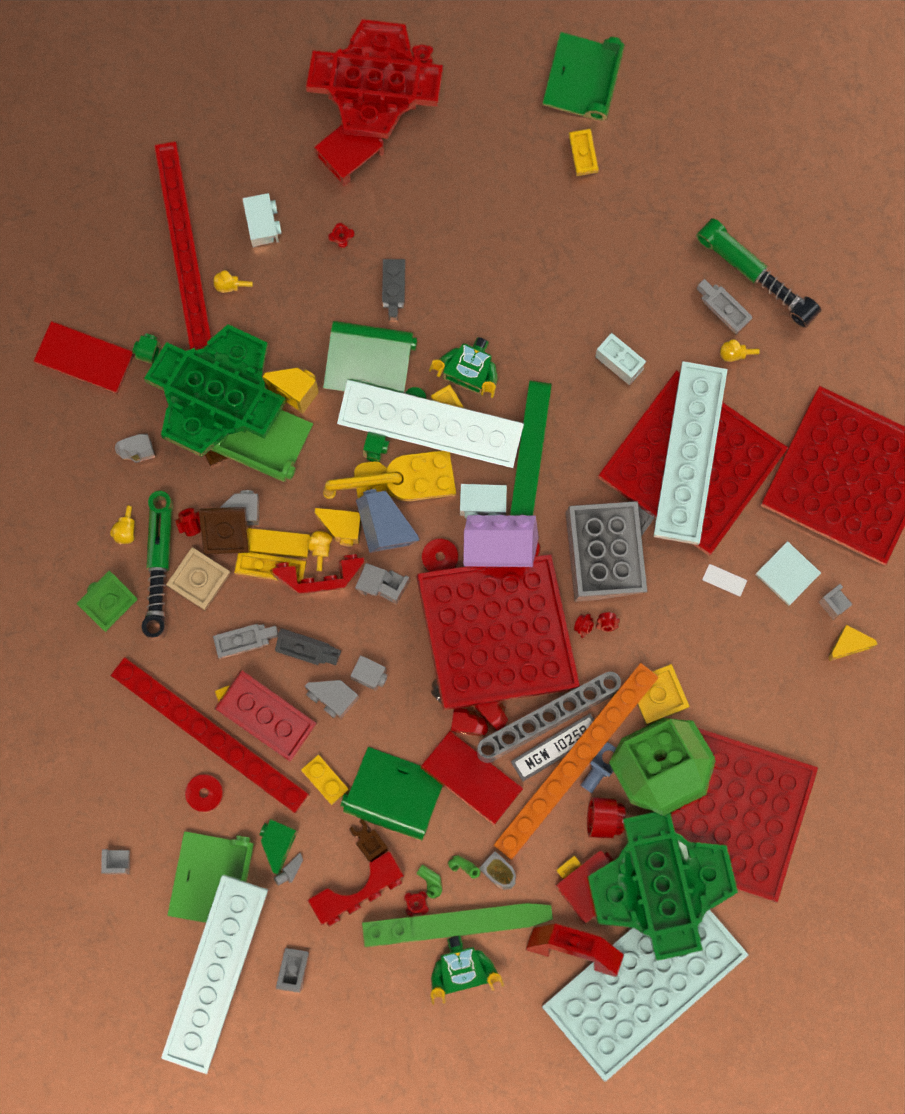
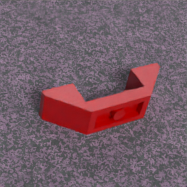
M357 554L345 555L344 560L339 561L341 579H337V575L324 576V581L315 582L314 578L301 579V584H298L296 567L290 566L289 562L275 564L276 568H272L270 571L272 576L295 594L337 590L346 587L363 565L364 557L358 558Z
M556 923L533 928L526 946V951L549 957L552 949L593 961L594 971L614 977L618 976L624 959V954L601 936Z

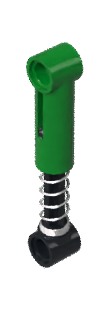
M711 218L696 234V238L704 247L709 250L713 249L753 284H762V288L768 289L769 294H774L776 300L780 299L783 305H787L790 317L800 327L807 328L821 312L820 306L813 299L806 296L802 298L798 294L795 295L791 292V289L784 286V283H780L777 277L774 278L770 271L767 272L768 266L732 237L718 220Z
M155 491L148 499L149 523L146 569L150 572V578L148 579L150 587L147 589L149 591V596L147 597L149 605L146 607L148 611L141 627L148 639L160 641L164 639L168 631L162 608L163 604H165L163 603V595H165L163 589L166 586L164 584V577H166L164 572L169 570L171 521L174 505L166 492ZM159 500L167 502L166 506L162 509L155 507ZM161 518L160 537H159V519ZM153 623L160 624V630L157 633L149 632V627Z

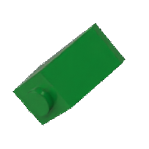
M270 819L268 824L264 823L259 836L262 837L261 843L272 872L279 875L298 832Z

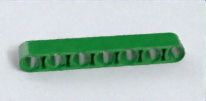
M529 380L510 516H533L552 383Z

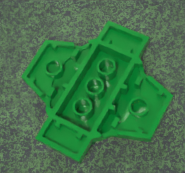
M229 324L213 336L203 349L195 350V348L185 351L166 342L144 377L146 383L164 391L168 403L161 437L200 457H203L230 434L249 431L265 439L286 403L285 397L266 389L262 378L268 342Z
M653 812L623 819L627 839L626 846L617 859L587 876L597 923L635 928L650 938L655 961L703 951L698 926L702 922L705 913L738 893L727 846L688 842L683 836L675 833L671 813L663 816Z

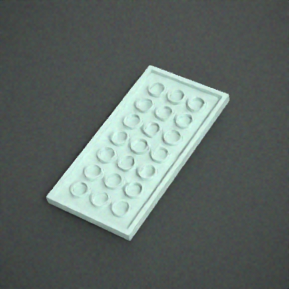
M710 910L705 913L702 922L698 926L703 951L655 961L650 938L635 928H631L613 944L616 949L624 954L617 977L594 971V962H592L542 1006L604 1082L748 956V953Z

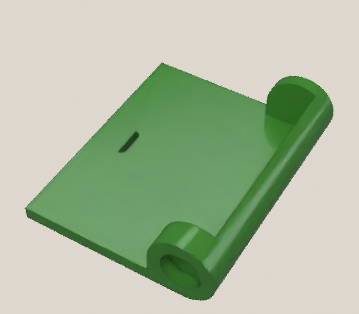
M281 410L265 439L249 431L245 433L241 431L227 435L211 451L282 482H286L287 479L291 480L295 473V462L313 427V423Z
M184 831L167 916L206 923L222 875L224 874L247 882L254 843H250V838L236 836V840H229Z

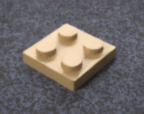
M192 547L166 585L206 611L231 572Z

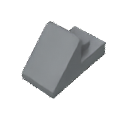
M285 948L276 989L301 992L309 952Z

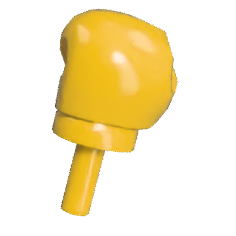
M226 270L217 273L213 278L215 289L221 293L238 291V286L252 287L253 281H238V276L233 277Z
M734 339L725 342L720 349V356L726 362L745 359L746 355H757L760 353L759 349H746V345H740Z
M132 506L126 507L125 517H120L110 531V536L118 544H130L134 541L135 521L130 518Z
M315 531L308 538L307 542L309 550L312 551V556L317 557L316 571L321 572L323 558L329 556V545L332 542V536L324 531Z

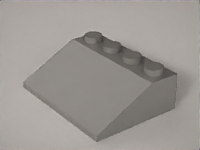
M638 501L569 506L565 513L574 601H592L647 593Z

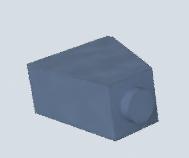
M367 490L363 492L362 497L356 500L369 553L407 547L419 541L418 535L386 491Z

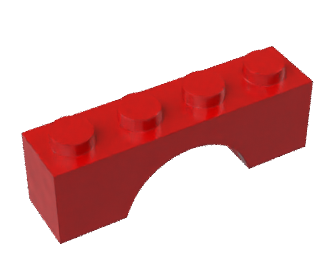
M390 851L369 863L370 875L368 882L359 892L345 896L336 894L327 888L307 900L322 926L327 924L330 927L341 920L340 915L348 912L350 915L361 909L360 904L367 899L369 902H372L381 897L382 894L380 892L387 887L393 890L402 884L401 879L404 878V875Z

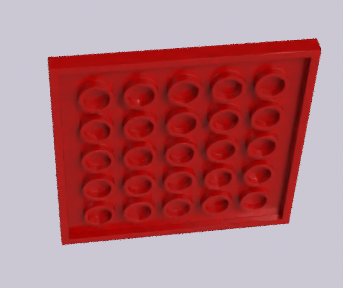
M677 370L598 475L601 481L631 502L638 501V507L654 518L657 516L680 372ZM723 402L699 545L693 544L708 556H711L788 449L783 443Z
M819 386L760 506L886 566L905 527V426Z
M551 554L534 557L533 567L467 566L417 574L416 578L443 710L574 690L580 687Z
M698 728L714 755L716 762L709 781L707 794L670 812L675 833L683 836L688 842L727 846L737 890L778 903L818 767Z

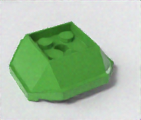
M662 718L622 738L609 763L631 804L653 810L655 813L664 816L707 794L716 761L694 721ZM660 758H666L663 761H657Z

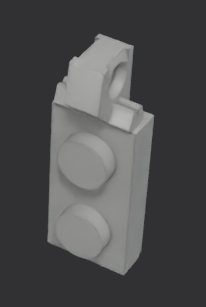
M705 279L698 284L696 289L703 295L701 299L704 304L735 334L752 320L753 317L722 286L719 287L715 284L712 287Z
M254 624L215 635L213 639L218 658L223 659L263 648L269 645L268 640L277 638L279 632L276 626L265 628L264 624Z

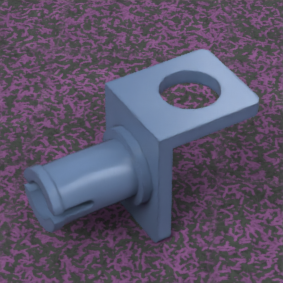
M608 742L590 762L592 769L583 783L580 784L590 793L594 792V789L603 777H610L613 772L610 764H606L602 760V755L605 751L611 750L615 752L616 750Z

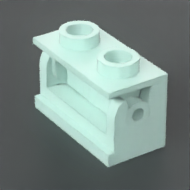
M269 193L243 198L252 246L257 247L274 242V237L278 243V235L282 233L279 221L274 220L273 214L277 213L275 200H270Z
M612 333L597 348L595 356L628 385L644 370V364L646 363L642 357Z
M461 484L460 516H464L465 519H467L468 515L506 516L507 485Z

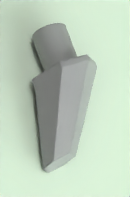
M301 853L282 869L283 873L274 877L278 886L286 881L289 883L293 881L303 861Z

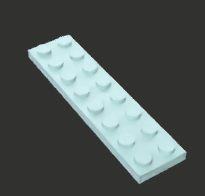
M682 362L653 537L695 545L700 543L727 369Z
M349 379L346 383L337 422L339 425L511 468L514 467L524 423Z
M224 874L222 875L161 1059L205 1074L208 1073L268 889Z

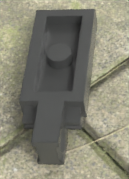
M383 259L382 305L383 308H389V321H398V308H404L405 259Z
M282 628L279 631L275 651L315 665H319V663L325 664L326 662L337 665L341 650L323 641Z

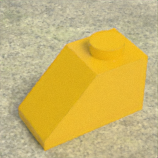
M315 508L316 518L336 542H340V545L348 547L353 546V543L359 544L361 529L359 512Z

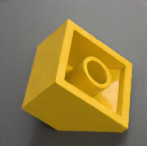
M299 368L267 372L263 375L266 388L285 397L286 403L302 414L319 393L315 380L316 377L306 369L302 371Z

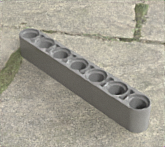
M606 672L487 736L478 744V758L484 763L493 762L609 699L619 690L621 685L620 677L614 672ZM605 680H612L615 683V688L608 689L604 686L603 682ZM585 691H592L595 694V698L588 700L584 697L583 693ZM567 701L572 702L575 705V709L567 711L563 707V703ZM550 712L555 716V720L547 722L543 719V714ZM530 723L534 726L535 731L526 733L522 726ZM510 734L514 737L515 741L512 744H505L502 741V737ZM489 745L494 749V753L492 755H485L481 751L482 747Z

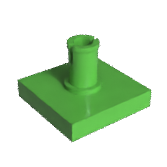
M108 571L98 582L91 583L88 586L87 593L76 604L106 632L137 601V598L111 571Z

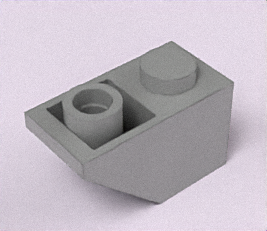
M341 680L309 682L305 685L306 690H308L306 695L315 703L318 701L322 702L326 706L324 711L332 718H335L337 715L342 719L359 699L358 694Z

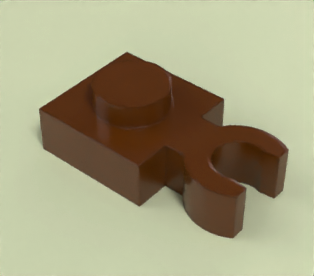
M361 819L359 821L363 828L360 832H356L353 827L349 829L355 838L360 839L355 844L371 863L387 852L389 848L375 829L368 833V825Z

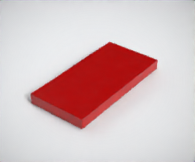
M51 321L33 362L118 394L135 354H133V351Z
M240 670L214 708L289 762L294 758L317 724L242 670Z
M451 731L448 732L421 765L422 770L493 826H495L523 790L521 786L493 764L482 762L478 758L477 752Z

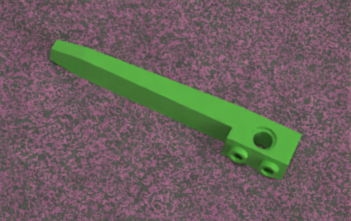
M525 903L362 923L364 948L529 928L553 920L551 905Z

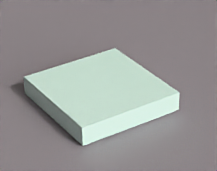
M787 541L755 575L782 601L790 606L821 572Z

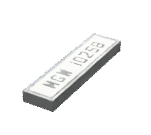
M588 714L512 760L511 764L522 782L564 758L594 721L592 715Z

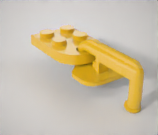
M436 451L399 456L387 468L376 461L361 463L355 468L354 477L328 480L325 483L323 495L327 499H332L338 490L356 488L357 499L363 496V492L371 489H376L377 492L386 491L390 497L393 496L401 501L455 496L456 488L450 452Z

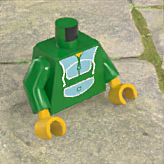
M477 337L473 347L462 344L460 348L455 347L438 360L432 361L429 371L437 370V377H440L443 372V379L482 396L484 392L491 393V398L494 397L498 375L496 365L492 362V356L485 352L489 344L487 340Z
M461 936L449 938L447 942L450 953L441 955V959L435 963L431 975V1003L434 1005V999L441 997L444 1004L446 1002V994L488 983L491 990L494 991L493 984L495 982H501L502 987L504 982L501 975L498 974L493 961L481 950H475L474 947L464 949Z

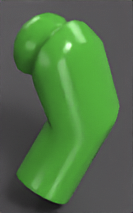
M459 855L453 856V859L448 861V866L453 872L461 868L473 879L478 878L480 875V869L476 865Z
M422 864L416 875L426 880L427 895L435 899L442 893L441 877Z

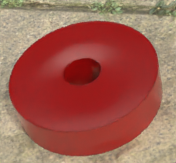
M446 539L430 541L422 552L423 566L428 572L456 568L458 564V551L455 545ZM443 554L445 558L442 561H438L436 556Z
M198 775L192 778L186 786V801L191 808L198 812H211L223 800L222 785L211 775ZM204 789L208 790V796L202 798L200 796L201 791Z

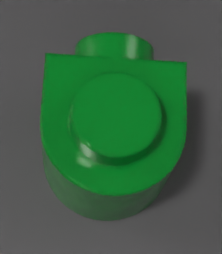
M145 333L144 336H140L139 341L135 342L133 354H135V359L153 364L162 346L157 337Z
M368 432L363 448V456L371 462H380L382 454H387L390 441H386L385 435Z

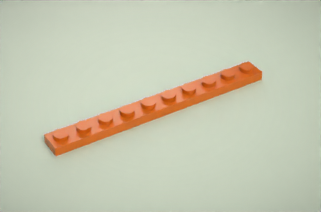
M642 663L637 666L494 843L497 849L511 860L515 857L659 678Z

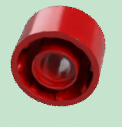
M591 797L587 811L588 837L613 839L615 835H621L624 832L622 820L626 819L625 806L622 803H617L615 798Z

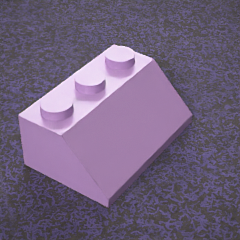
M468 515L464 529V566L533 567L539 538L536 516Z

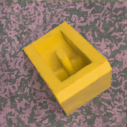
M846 625L842 629L828 658L829 661L872 649L878 644L875 639Z

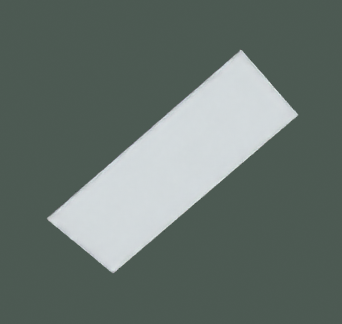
M709 564L702 579L737 596H741L747 582L746 579Z

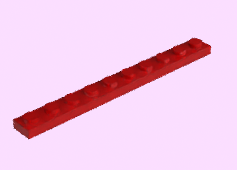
M176 141L157 144L154 146L190 349H203L211 339V332L178 146Z
M125 657L110 675L296 814L309 797L308 793Z

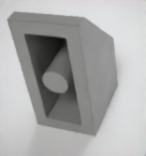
M240 491V494H234L220 507H246L248 525H259L260 499L258 494H254V491Z

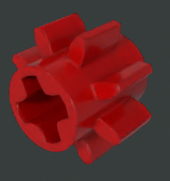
M187 508L178 513L179 519H175L179 534L185 532L186 536L191 537L201 532L199 511L195 513L193 508Z

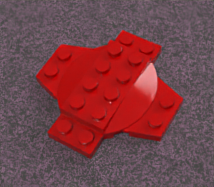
M362 19L346 49L342 50L340 48L334 53L312 50L306 92L328 94V99L338 106L344 134L388 139L403 113L410 109H416V105L438 107L443 65L421 63L418 57L412 56L406 24Z

